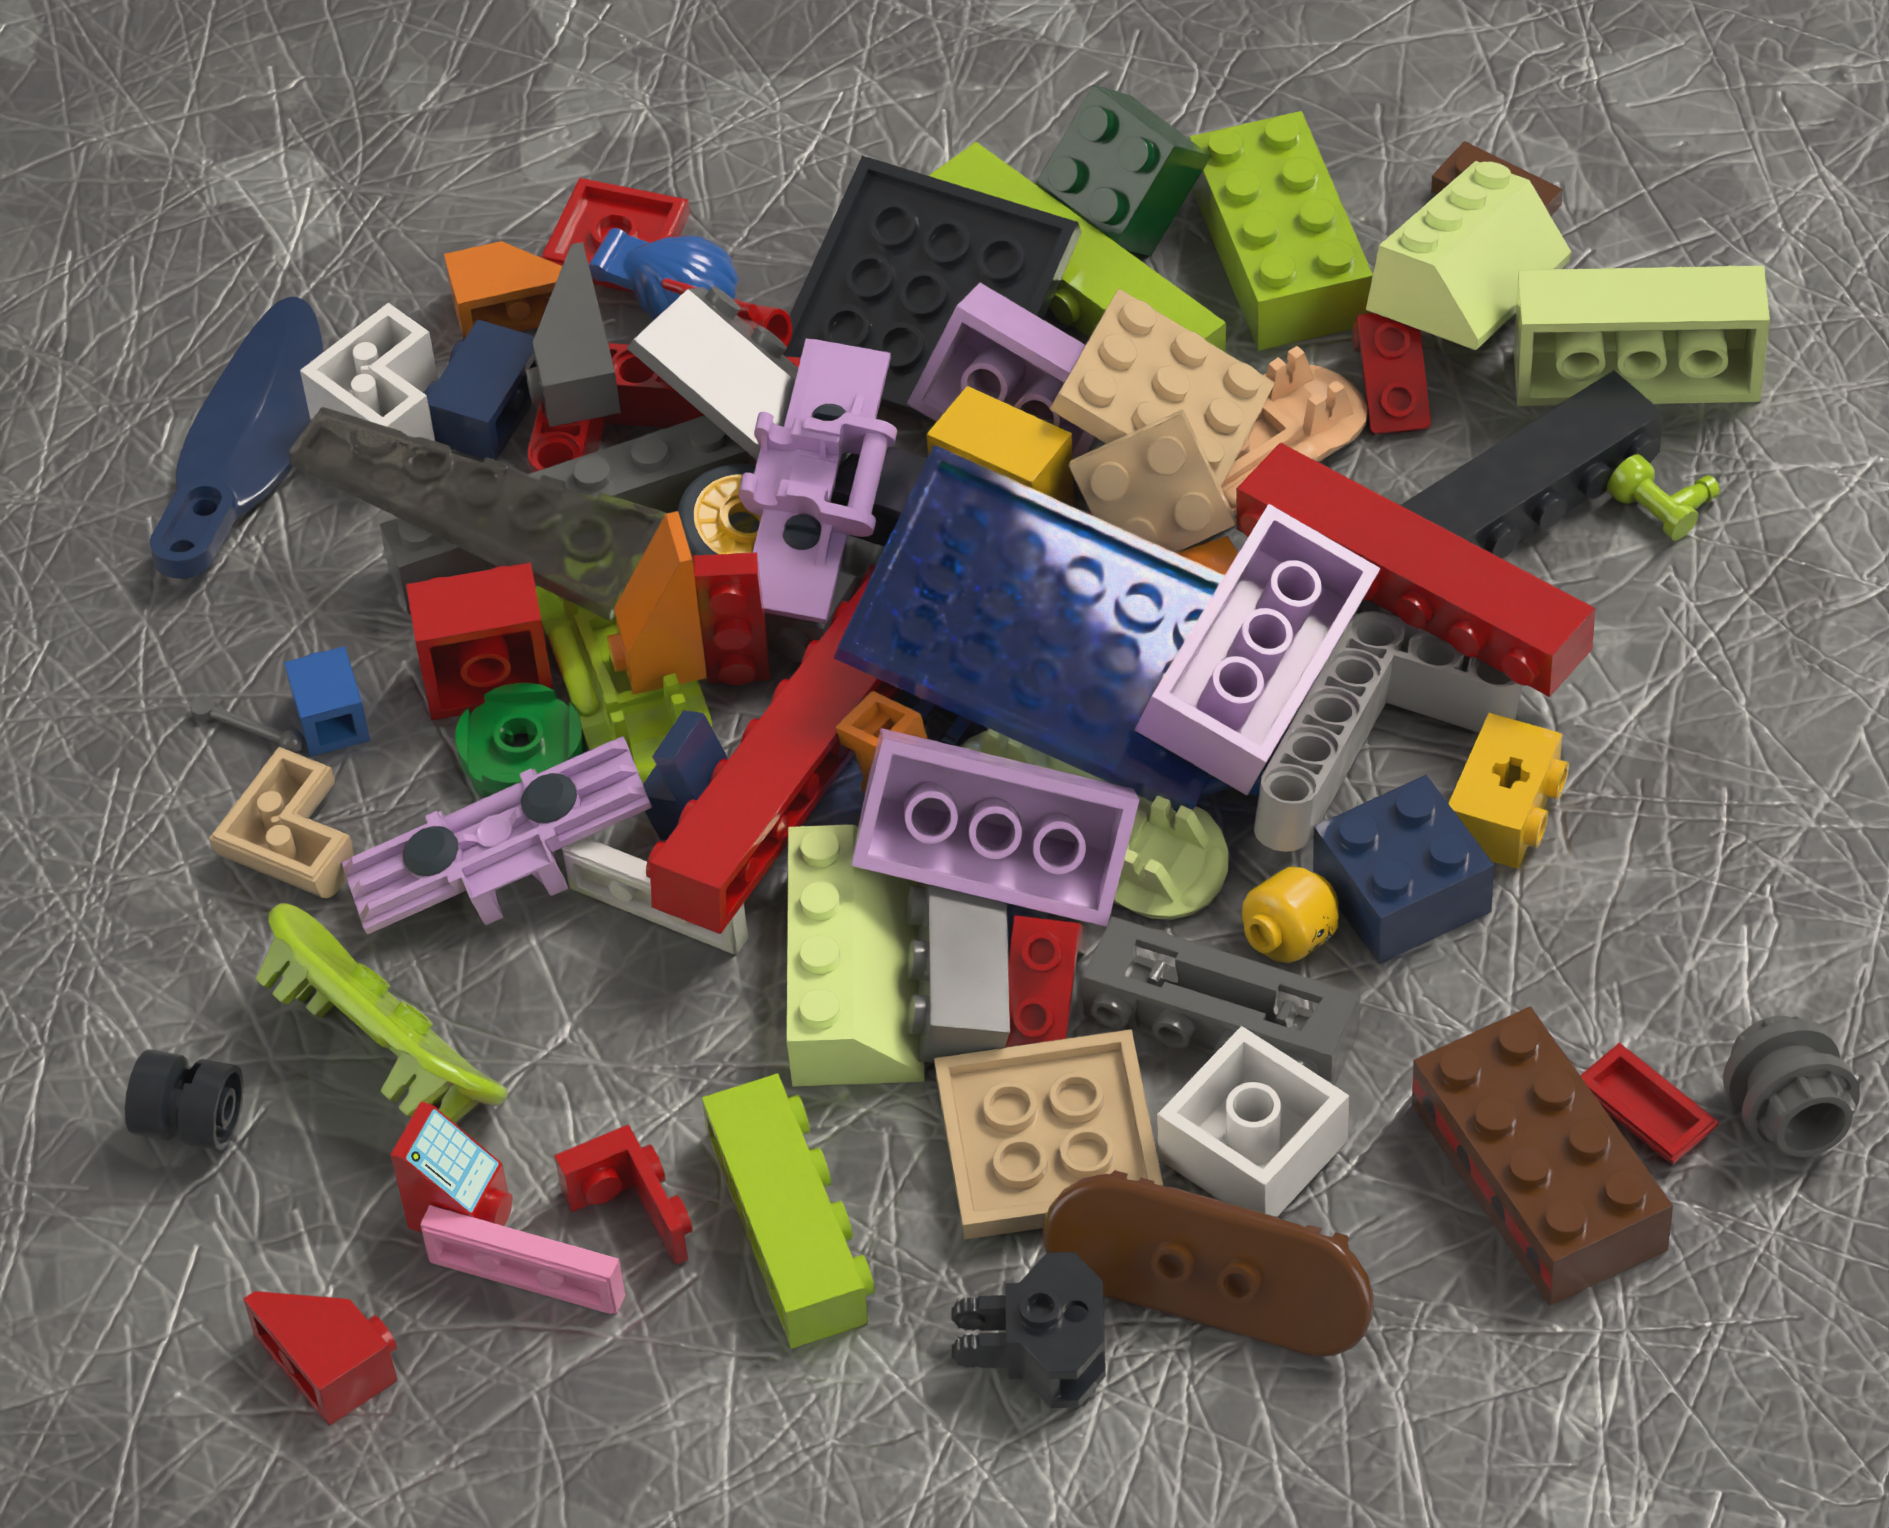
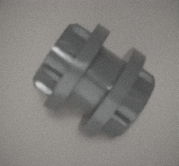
M1773 1016L1760 1020L1748 1027L1736 1038L1731 1050V1056L1725 1065L1723 1073V1084L1726 1093L1735 1108L1742 1113L1745 1127L1754 1142L1763 1149L1780 1153L1782 1156L1809 1157L1823 1153L1835 1146L1846 1136L1850 1129L1853 1114L1859 1103L1860 1088L1858 1081L1849 1066L1840 1059L1838 1047L1829 1032L1820 1024L1803 1020L1800 1017Z

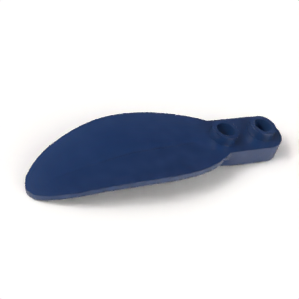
M298 297L282 299L260 318L241 343L197 414L179 456L176 470L177 491L150 538L153 564L161 574L171 578L187 579L199 575L208 569L237 517L258 504L283 480L305 448L316 422L310 419L300 370L321 355L324 349L316 314L312 307L303 299Z

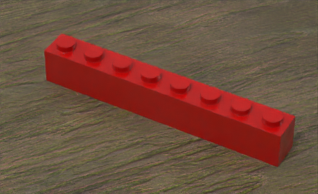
M892 549L888 550L878 564L873 563L867 568L859 590L849 602L843 601L838 606L831 626L819 641L813 640L808 645L800 667L790 680L783 679L778 684L770 706L760 719L754 718L749 722L743 733L740 745L731 757L719 761L712 773L710 784L698 800L692 799L686 804L676 829L666 842L659 841L653 847L646 864V876L650 878L652 908L718 934L723 932L788 844V827H801L855 754L854 750L841 745L835 727L871 691L894 701L920 665L915 652L921 635L935 617H947L940 596L955 570Z

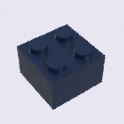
M1427 775L1314 826L1313 873L1324 877L1332 885L1337 894L1338 908L1378 964L1492 912L1494 864Z

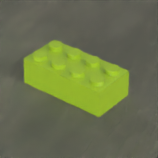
M1302 111L1189 136L1192 142L1211 155L1210 160L1194 184L1192 192L1258 351L1350 330L1358 314L1372 313L1366 310L1373 273Z

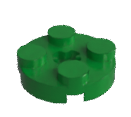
M514 683L494 688L484 694L485 703L476 707L471 714L469 707L460 717L456 727L455 742L461 768L471 780L475 792L483 797L491 796L522 782L520 773L535 769L537 773H541L583 754L584 737L578 711L570 702L568 707L566 703L556 699L554 690L534 683ZM519 733H526L528 740L531 742L523 747H510L504 744L506 741L514 742L513 735Z

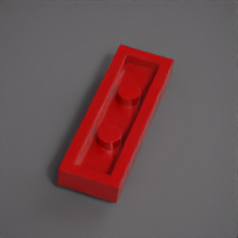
M758 553L694 555L693 569L708 683L744 685L751 681L770 680V656Z

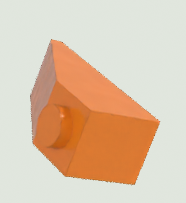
M678 511L665 514L614 607L617 634L607 636L610 657L615 673L626 670L633 695L664 688L663 676L673 673L676 674L679 684L707 678L693 561Z

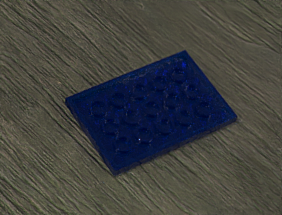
M934 445L838 645L834 659L1104 781L1132 788L1138 796L1154 802L1157 796L1170 800L1172 809L1176 813L1181 805L1193 810L1209 773L1135 731V728L1154 691L1225 575Z

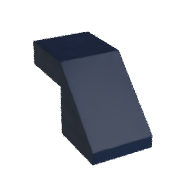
M683 710L652 756L656 766L643 784L652 808L645 810V813L660 839L667 840L678 826L681 813L686 804L692 799L698 800L710 784V779L716 765L720 760L728 758L704 713Z

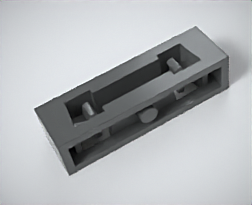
M1111 917L1082 976L1084 1015L1095 1018L1105 1026L1117 1029L1123 1027L1132 1029L1133 1031L1155 1037L1170 1047H1187L1212 1056L1243 1026L1334 1086L1359 1033L1360 994L1116 917ZM1136 946L1176 958L1175 967L1169 966L1158 959L1154 961L1138 956ZM1279 991L1318 1003L1313 1011L1296 1006L1291 1001L1278 1000Z

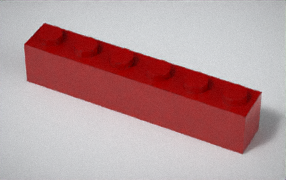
M1281 442L1236 488L1238 531L1249 537L1268 504L1272 505L1381 568L1363 600H1369L1399 616L1402 621L1413 628L1423 629L1451 644L1461 654L1475 657L1498 669L1519 685L1529 686L1551 697L1593 649L1595 607Z

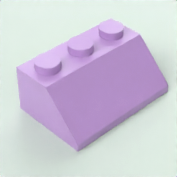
M979 283L956 306L907 404L937 422L961 392L969 386L1072 433L1073 459L1094 450L1100 439L1050 410L1053 401L1084 349L1085 344Z

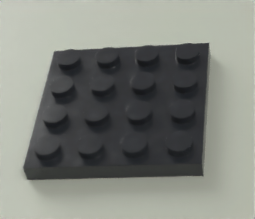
M862 155L789 315L792 323V335L783 355L801 358L806 338L891 353L879 406L935 424L936 421L909 406L907 402L956 306L979 283H982L1043 320L1082 233L1079 223Z

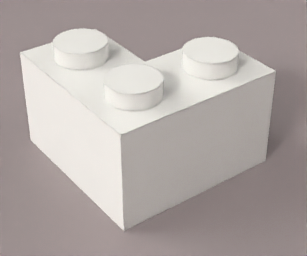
M387 303L300 370L310 419L391 478L436 444L427 395L422 393L431 382L438 381L430 333L390 303Z

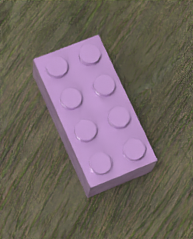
M1268 504L1154 691L1135 731L1243 794L1248 795L1381 568Z

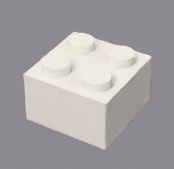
M1241 1026L1157 1114L1158 1159L1220 1201L1278 1217L1348 1141L1349 1095Z

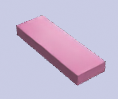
M429 1205L420 1224L430 1263L608 1314H617L626 1294L618 1258Z

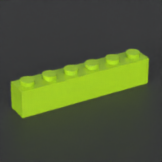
M974 142L928 175L1079 223L1082 233L1049 306L1055 317L1063 324L1074 326L1090 338L1118 289H1121L1132 297L1144 301L1154 310L1187 330L1199 334L1207 342L1226 353V322L978 142Z

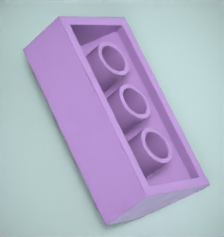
M881 728L865 790L851 866L1107 927L1139 798L1132 788Z

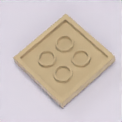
M1118 289L1053 401L1050 410L1108 444L1183 409L1221 487L1275 382L1257 372L1252 366L1240 362L1207 342L1199 334L1187 330L1157 312L1144 301L1138 300L1123 290Z
M1132 1029L934 1058L935 1074L964 1240L1043 1228L1046 1214L1052 1202L1065 1188L1083 1178L1110 1174L1117 1170L1127 1173V1179L1139 1181L1142 1177L1155 1181L1154 1184L1163 1186Z

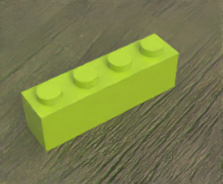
M777 1073L701 1097L707 1136L790 1348L793 1349L869 1324L866 1296L875 1294L871 1271L863 1254L856 1257L851 1255L846 1242L853 1239L850 1220L842 1201L830 1203L825 1191L826 1187L832 1185L829 1169L820 1147L809 1150L803 1135L810 1133V1126L799 1095L788 1098Z

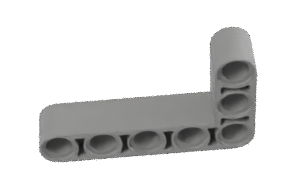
M1377 611L1362 612L1355 615L1329 656L1262 775L1254 825L1256 838L1263 845L1283 852L1296 851L1305 847L1311 841L1314 835V826L1322 821L1386 703L1480 733L1489 712L1516 720L1522 685L1515 683L1505 673L1483 661L1461 654L1451 644L1429 632L1407 625L1400 617Z

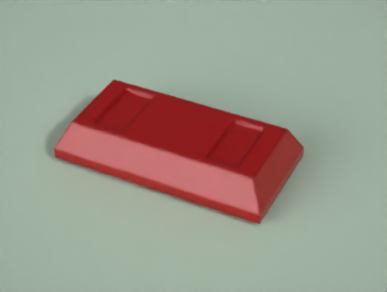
M1620 1042L1580 1075L1610 1116L1671 1165H1674L1719 1126V1121Z

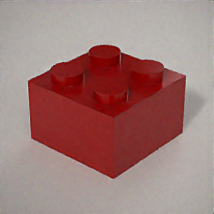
M531 562L513 566H499L490 570L450 577H436L427 581L406 584L415 643L431 720L460 716L468 707L471 714L476 707L485 703L484 694L503 685L534 683L544 685L553 690Z

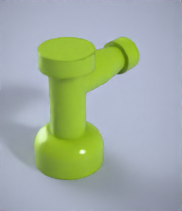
M1638 454L1623 461L1613 472L1607 484V492L1617 501L1624 504L1637 501L1664 524L1663 532L1673 541L1685 537L1695 526L1699 516L1695 509L1702 503L1715 499L1720 494L1717 481L1712 476L1706 475L1695 481L1694 485L1682 488L1669 496L1653 483L1655 478L1653 466Z

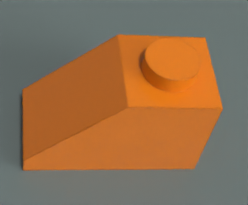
M502 241L445 253L444 258L450 292L463 340L477 319L519 332L538 328L562 266Z

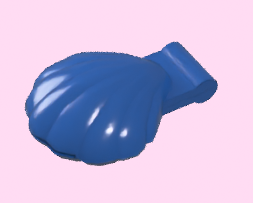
M612 228L589 263L592 278L598 281H608L632 290L642 310L649 313L653 320L680 297L679 294L662 288L661 282L665 278L698 288L704 287L708 291L714 286L725 292L733 300L735 298V287L739 280L728 253L712 241L700 236L665 237L649 243L629 236L621 229Z

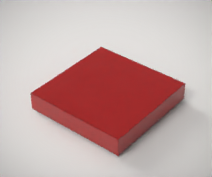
M579 178L541 258L563 266L571 244L583 242L589 265L604 238L612 228L621 229L627 235L649 243L665 237H678L690 215L689 199ZM592 278L593 285L633 292L611 282L598 281Z

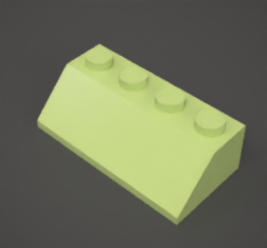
M1475 161L1379 245L1366 310L1477 350L1516 313L1518 270L1563 269L1570 261L1571 250L1530 180L1511 174L1506 166L1499 163H1480Z
M855 825L788 827L787 1048L792 1087L925 1082V1062H919L918 1035L908 1033L909 1004L912 995H918V980L908 979L907 976L908 952L911 941L917 940V926L907 924L906 913L909 890L911 886H916V881L851 866L858 827Z

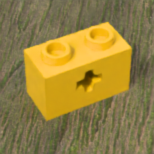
M1489 712L1448 804L1492 862L1518 869L1528 845L1537 848L1541 843L1548 821V810H1544V807L1549 797L1559 799L1568 775L1569 762L1560 760L1562 733Z

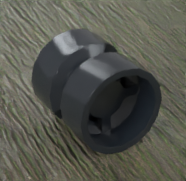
M152 1049L143 1051L133 1067L126 1091L125 1123L128 1131L135 1135L167 1141L178 1132L181 1141L185 1144L220 1151L225 1149L234 1136L242 1110L244 1080L241 1068L237 1065L200 1059L190 1067L188 1059L183 1055Z

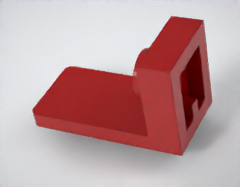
M1377 313L1358 314L1351 330L1354 351H1361L1371 434L1383 435L1427 430L1431 425L1420 329Z
M1014 915L1008 963L1010 1034L1005 1048L1067 1039L1077 954L1085 955L1088 928L1082 924Z
M629 1124L554 1155L561 1192L571 1212L590 1204L606 1203L615 1198L621 1191L634 1187L674 1264L677 1265L688 1260L685 1235L693 1232L688 1212L678 1195L670 1198L667 1197L660 1184L666 1181V1177L655 1149L651 1144L641 1147Z

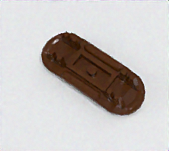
M1117 1170L1110 1174L1083 1178L1065 1188L1052 1202L1043 1223V1246L1046 1253L1075 1252L1103 1280V1297L1119 1300L1313 1357L1336 1356L1354 1348L1366 1335L1373 1318L1374 1295L1370 1281L1357 1257L1349 1250L1348 1235L1337 1232L1334 1233L1333 1237L1322 1235V1228L1308 1224L1306 1227H1303L1300 1224L1282 1220L1273 1215L1173 1187L1154 1184L1155 1181L1142 1177L1139 1181L1127 1179V1173Z

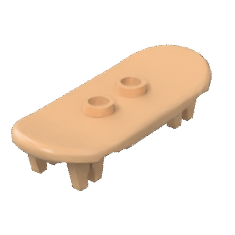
M1298 346L1288 351L1287 364L1279 357L1268 364L1267 373L1264 376L1274 381L1275 384L1221 486L1234 516L1237 515L1236 488L1280 442L1320 462L1354 441L1366 425L1367 405L1363 394L1358 388L1339 373L1321 366L1309 365L1305 352Z

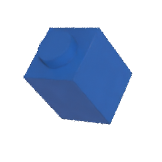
M345 646L324 652L311 653L305 657L284 662L293 703L309 757L371 741L362 700Z

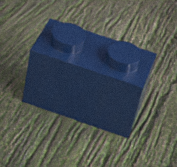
M477 319L466 338L459 340L454 345L450 354L449 364L439 380L431 382L424 393L427 395L436 445L488 461H497L532 405L525 369L536 367L532 343L535 336Z

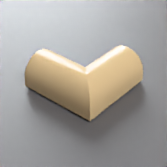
M278 747L210 836L209 841L212 849L222 857L319 897L329 898L335 895L347 879L341 862L350 859L354 855L350 835L309 819L335 784L332 768Z

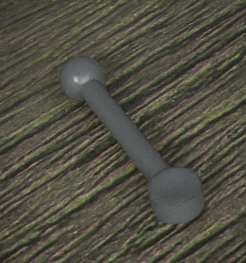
M200 695L191 701L190 709L192 715L199 722L215 719L279 743L281 748L294 753H298L304 746V737L297 730L291 729L282 732L216 707L213 698L208 695Z

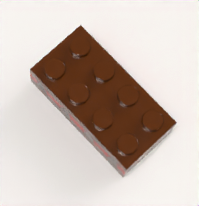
M1531 1006L1413 1060V1108L1549 1306L1668 1250L1673 1212L1672 1203Z

